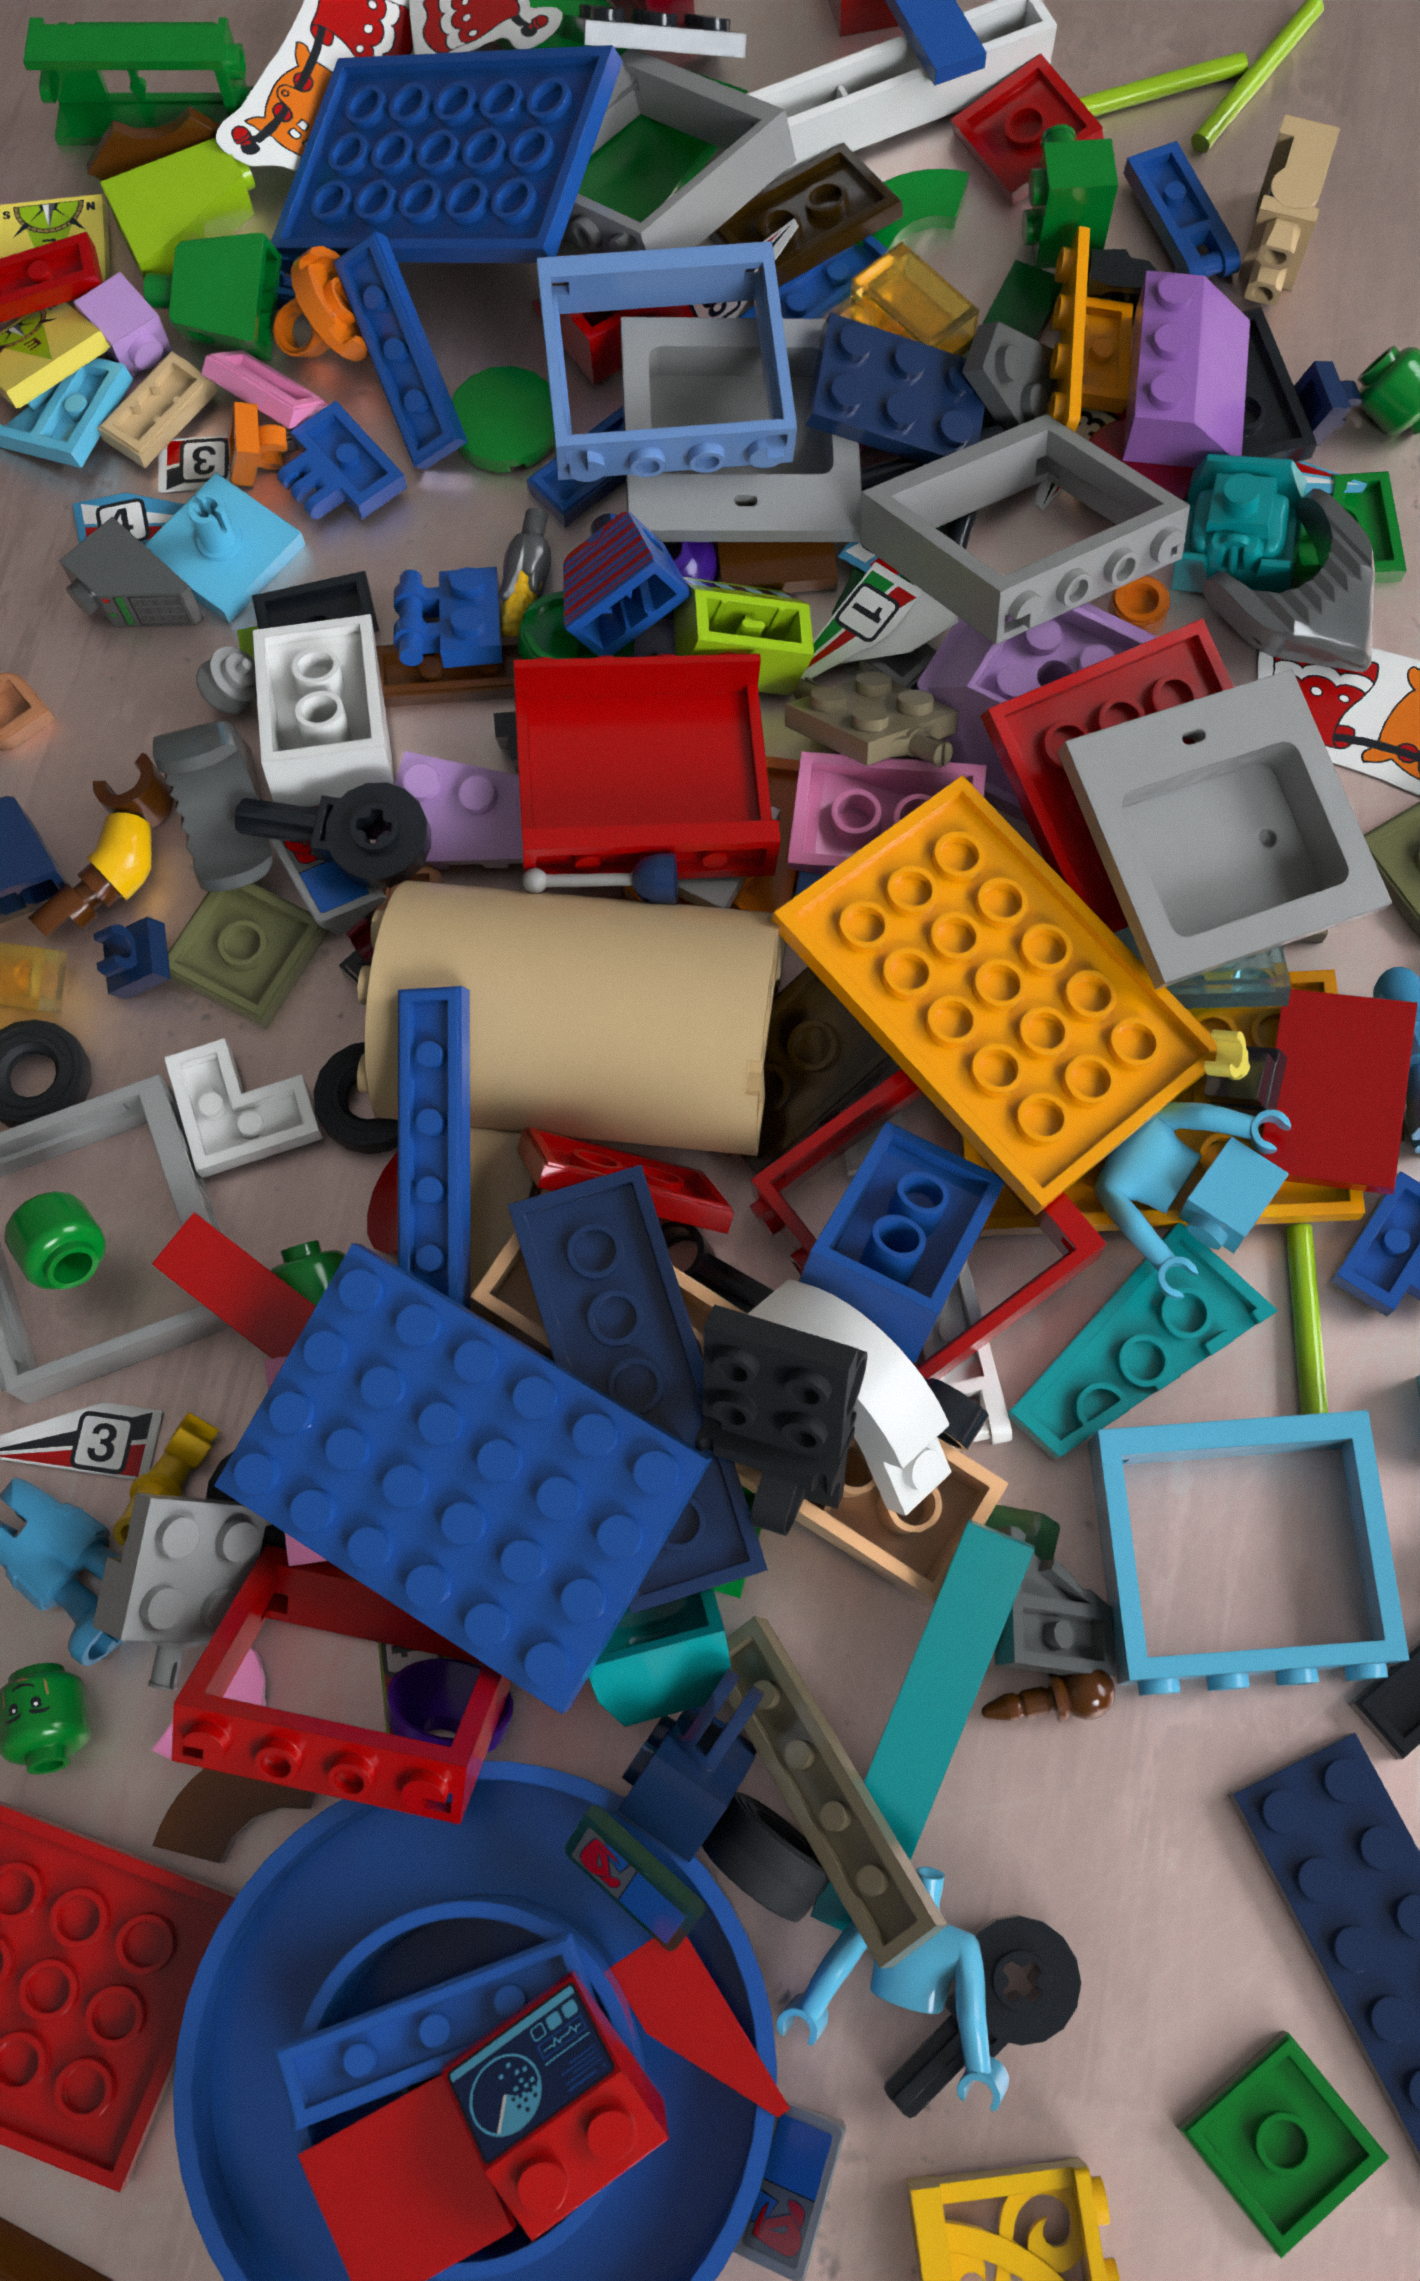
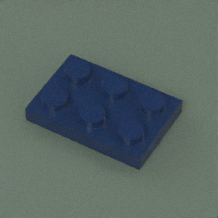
M830 312L822 328L805 426L928 464L980 442L985 405L962 372L967 358Z

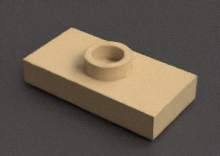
M171 351L97 429L103 441L143 468H146L218 392L216 383L203 376L200 369Z

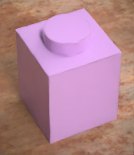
M121 272L74 301L78 312L100 329L110 348L103 354L109 361L124 364L132 378L144 370L155 366L172 351L159 315Z

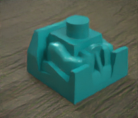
M1208 454L1192 472L1187 499L1190 510L1182 559L1174 562L1171 590L1203 593L1204 581L1216 571H1223L1255 591L1281 593L1292 589L1303 527L1298 514V503L1307 494V480L1293 460Z
M708 1589L634 1614L630 1613L629 1607L627 1608L589 1675L597 1701L624 1727L704 1706L728 1668L730 1669L731 1663L726 1634L715 1592Z

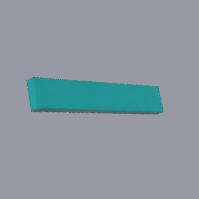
M969 1518L863 1780L910 1861L1035 1551L1033 1545ZM830 1882L825 1890L816 1898L810 1917L843 1931L852 1919Z

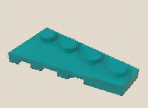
M1178 1223L1170 1228L1161 1239L1175 1257L1187 1258L1197 1268V1277L1190 1275L1180 1267L1170 1268L1165 1273L1167 1284L1181 1292L1185 1297L1173 1300L1162 1294L1157 1286L1158 1271L1144 1257L1007 1410L1008 1416L1053 1459L1060 1458L1093 1436L1098 1429H1103L1127 1413L1131 1408L1155 1392L1160 1391L1179 1378L1180 1375L1207 1357L1212 1356L1278 1310L1208 1246L1195 1239L1188 1232L1185 1225Z

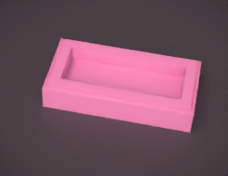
M244 350L213 353L205 356L201 373L203 376L246 403L257 404L259 411L288 429L299 426L328 405L324 402V399Z

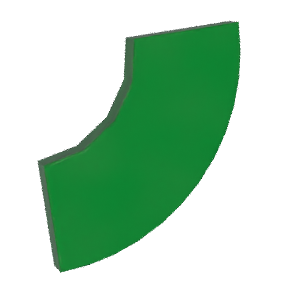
M925 169L901 174L884 181L883 183L902 201L903 217L872 234V236L892 253L896 245L912 233L931 228L954 229L968 185L970 172L952 169ZM860 241L856 245L863 246L864 242Z

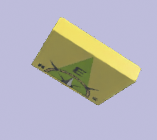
M103 194L0 205V258L87 231L96 247L102 281L105 282L111 278L108 206Z
M66 302L27 314L0 332V394L16 409L21 408L108 351L110 346L101 330Z

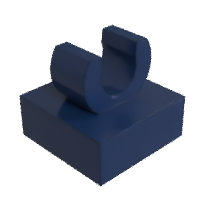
M1314 361L1294 385L1317 441V446L1323 443L1335 427L1344 425L1346 422L1345 416L1352 409L1351 406H1360L1363 402L1354 381H1340L1333 361Z
M145 917L126 927L120 924H113L93 934L94 941L103 943L104 960L97 962L96 965L97 970L106 976L108 994L128 999L171 979L165 923Z

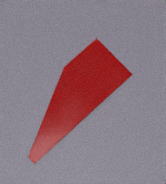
M679 1926L667 1944L658 1936H655L610 1967L630 2007L648 2035L777 2118L790 2109L681 1926Z

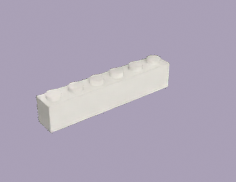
M994 0L963 12L987 52L985 68L935 86L906 36L902 35L748 93L750 96L786 111L796 161L772 182L842 143H845L852 151H856L963 110L1039 54H1042L1051 64L1057 31L1055 20L1042 0Z

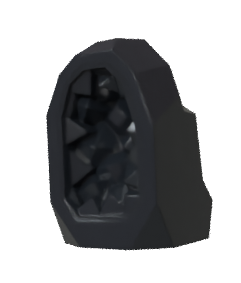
M1090 249L1087 297L1132 303V326H1134V317L1146 270L1157 271V269L1149 260L1132 258L1126 249Z

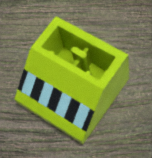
M683 577L692 596L673 609L676 655H717L724 652L760 654L761 665L758 691L791 696L814 656L810 605L783 590Z

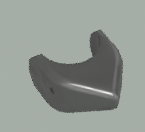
M1313 488L1298 503L1300 520L1316 548L1319 562L1318 573L1312 580L1306 582L1298 589L1274 593L1251 590L1223 571H1216L1204 581L1203 594L1210 606L1246 642L1269 656L1365 672L1370 667L1372 660L1375 582L1373 548L1368 535L1359 523L1330 494L1321 489Z
M215 721L153 737V758L158 771L165 774V783L170 785V796L176 799V812L181 815V829L186 832V849L193 856V869L200 888L208 892H222L252 884L263 878L269 872L272 865V851L269 838L240 834L235 829V809L241 799L261 800L252 750L236 728L226 721Z

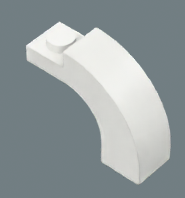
M788 1279L748 1313V1315L867 1352L868 1358L865 1375L853 1409L854 1412H857L853 1425L855 1427L853 1437L865 1457L886 1509L907 1516L951 1473L937 1438L950 1424L937 1398L902 1350L862 1313L820 1288Z

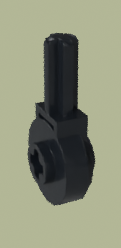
M387 782L363 784L349 790L341 798L321 795L319 809L251 798L241 799L235 809V829L240 834L308 844L318 860L336 863L338 868L349 879L369 888H391L409 880L424 866L431 849V827L419 801L406 789ZM383 831H389V832H390V834H382V833H383ZM370 839H371V840H377V842H376V843H370Z
M1020 1915L994 1918L977 1929L973 1935H975L979 1942L984 1967L986 2021L990 2056L994 2058L1008 2043L1022 2046L1045 2042L1063 2030L1077 2009L1081 1988L1077 1958L1064 1937L1046 1923ZM1011 1961L1022 1968L1029 1963L1033 1966L1027 1975V1979L1033 1988L1025 1996L1016 1990H1012L1006 1995L1003 1992L1009 1983V1979L1003 1972V1969ZM955 1991L945 2002V2007L951 2015L884 2083L883 2088L889 2099L908 2118L916 2117L965 2067L957 2021Z

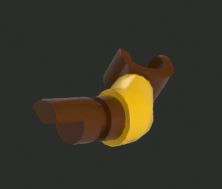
M142 752L134 762L140 771V778L137 784L129 791L117 795L106 780L93 781V792L109 815L104 820L96 849L86 857L90 864L77 874L81 881L73 888L67 883L28 917L46 937L68 917L84 930L99 917L95 910L100 905L104 904L109 908L120 897L127 901L138 891L152 869L151 829L161 824L170 814L174 798L170 796V785L165 783V778L147 754Z

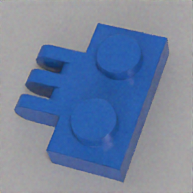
M334 401L290 431L295 446L302 454L284 465L277 474V480L285 489H291L290 493L299 504H304V510L312 519L323 517L344 501L348 503L361 519H364L407 489L405 476L402 471L337 401Z
M1402 1171L1396 1175L1393 1195H1382L1330 1279L1332 1283L1385 1316L1395 1311L1405 1293L1420 1301V1182Z

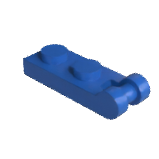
M1174 141L1127 157L1123 174L1175 265V273L1203 275L1206 277L1216 274L1220 279L1238 273L1241 267V256L1237 244L1178 142ZM1205 244L1209 253L1200 255L1196 247Z

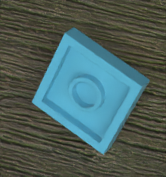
M215 473L144 546L190 586L196 601L230 625L253 601L252 595L259 594L306 545L299 530L224 477Z

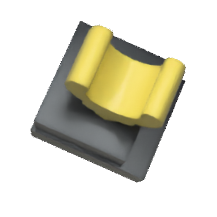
M1213 1029L1211 1037L1217 1045L1215 1062L1205 1061L1204 1069L1208 1075L1204 1096L1210 1101V1104L1252 1116H1257L1265 1110H1276L1287 1063L1285 1054L1281 1049L1246 1046L1245 1037L1240 1031Z

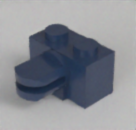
M729 1668L703 1707L700 1706L682 1711L676 1721L668 1715L661 1717L621 1777L633 1787L617 1811L688 1862H691L727 1809L757 1753L752 1742L739 1733L762 1699L764 1693L752 1685L726 1724L715 1717L741 1677Z

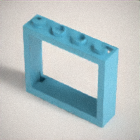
M1368 1410L1098 1429L1088 1440L1107 1602L1112 1607L1114 1658L1118 1685L1138 1683L1139 1696L1181 1693L1179 1680L1206 1678L1208 1691H1224L1250 1688L1248 1675L1275 1673L1277 1686H1292L1319 1683L1318 1670L1344 1668L1346 1681H1361L1388 1678L1387 1665L1409 1660ZM1341 1449L1372 1641L1148 1657L1123 1465Z

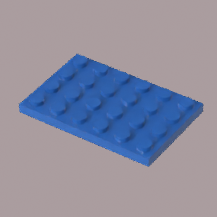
M613 45L338 58L271 243L278 251L301 256L311 247L324 246L341 256L372 232L376 231L387 236L397 262L537 263V258L555 257L558 253L621 69L622 59Z
M352 1243L214 1486L543 1703L563 1714L569 1711L712 1458L364 1245Z

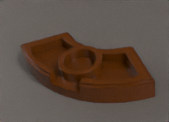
M190 106L175 121L155 128H133L112 120L87 162V174L101 181L213 139L216 137L220 124Z
M203 1768L183 1788L168 1809L159 1826L152 1846L215 1863H225L237 1837L257 1818L282 1808L311 1809L315 1793Z

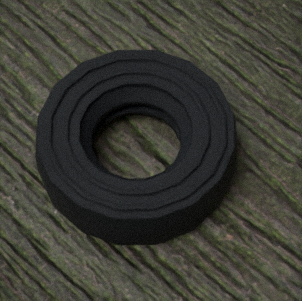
M37 1019L14 1022L0 1030V1122L7 1127L13 1128L86 1101L92 1083L90 1060L75 1036L58 1024ZM37 1054L48 1056L55 1064L56 1075L53 1083L45 1092L32 1097L20 1096L14 1092L11 1087L10 1077L13 1068L20 1060Z
M365 1042L354 1043L333 1054L319 1071L313 1090L315 1113L328 1136L344 1148L364 1154L388 1152L398 1147V1120L385 1118L364 1119L354 1115L348 1108L347 1098L349 1091L357 1082L359 1061L361 1056L365 1054Z

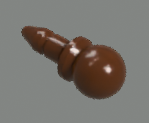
M1101 1669L1094 1670L1091 1674L1063 1675V1677L1049 1673L1047 1674L1048 1688L1039 1686L1021 1690L1019 1694L1014 1692L1005 1693L984 1705L981 1714L987 1719L1012 1722L1020 1720L1022 1716L1031 1718L1046 1715L1053 1710L1059 1723L1066 1722L1070 1714L1080 1719L1093 1720L1102 1717L1110 1710L1115 1698V1687L1109 1674Z

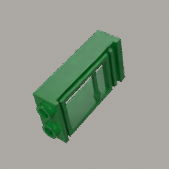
M29 17L23 63L26 70H41L39 93L42 102L56 103L57 99L59 101L55 129L57 145H98L112 120L133 128L160 127L175 121L189 106L221 125L225 119L243 105L254 86H247L244 49L241 43H234L227 17H219L218 24H215V22H75V24L58 22V24H46L43 17ZM101 70H127L131 79L130 90L132 92H109ZM137 70H214L221 93H145L147 82L139 76Z

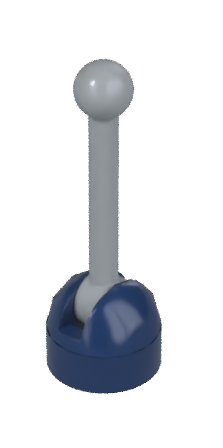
M655 853L644 856L635 865L631 873L546 874L539 868H532L525 872L522 883L528 892L535 894L543 892L546 887L633 886L637 895L645 902L676 905L678 891L676 853Z

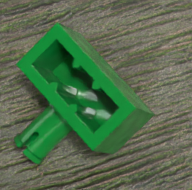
M1063 124L1054 125L1042 134L1040 141L1042 149L1039 168L1031 169L1029 175V201L1032 209L1024 210L1022 216L1023 245H1032L1034 267L1039 269L1056 268L1061 247H1070L1078 226L1090 228L1089 253L1090 249H1104L1118 189L1112 138L1075 141V130Z

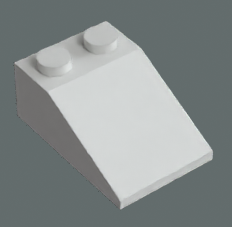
M371 614L253 630L261 764L273 802L312 807L319 806L321 795L341 798L349 790L366 783L387 782L394 785L392 752Z

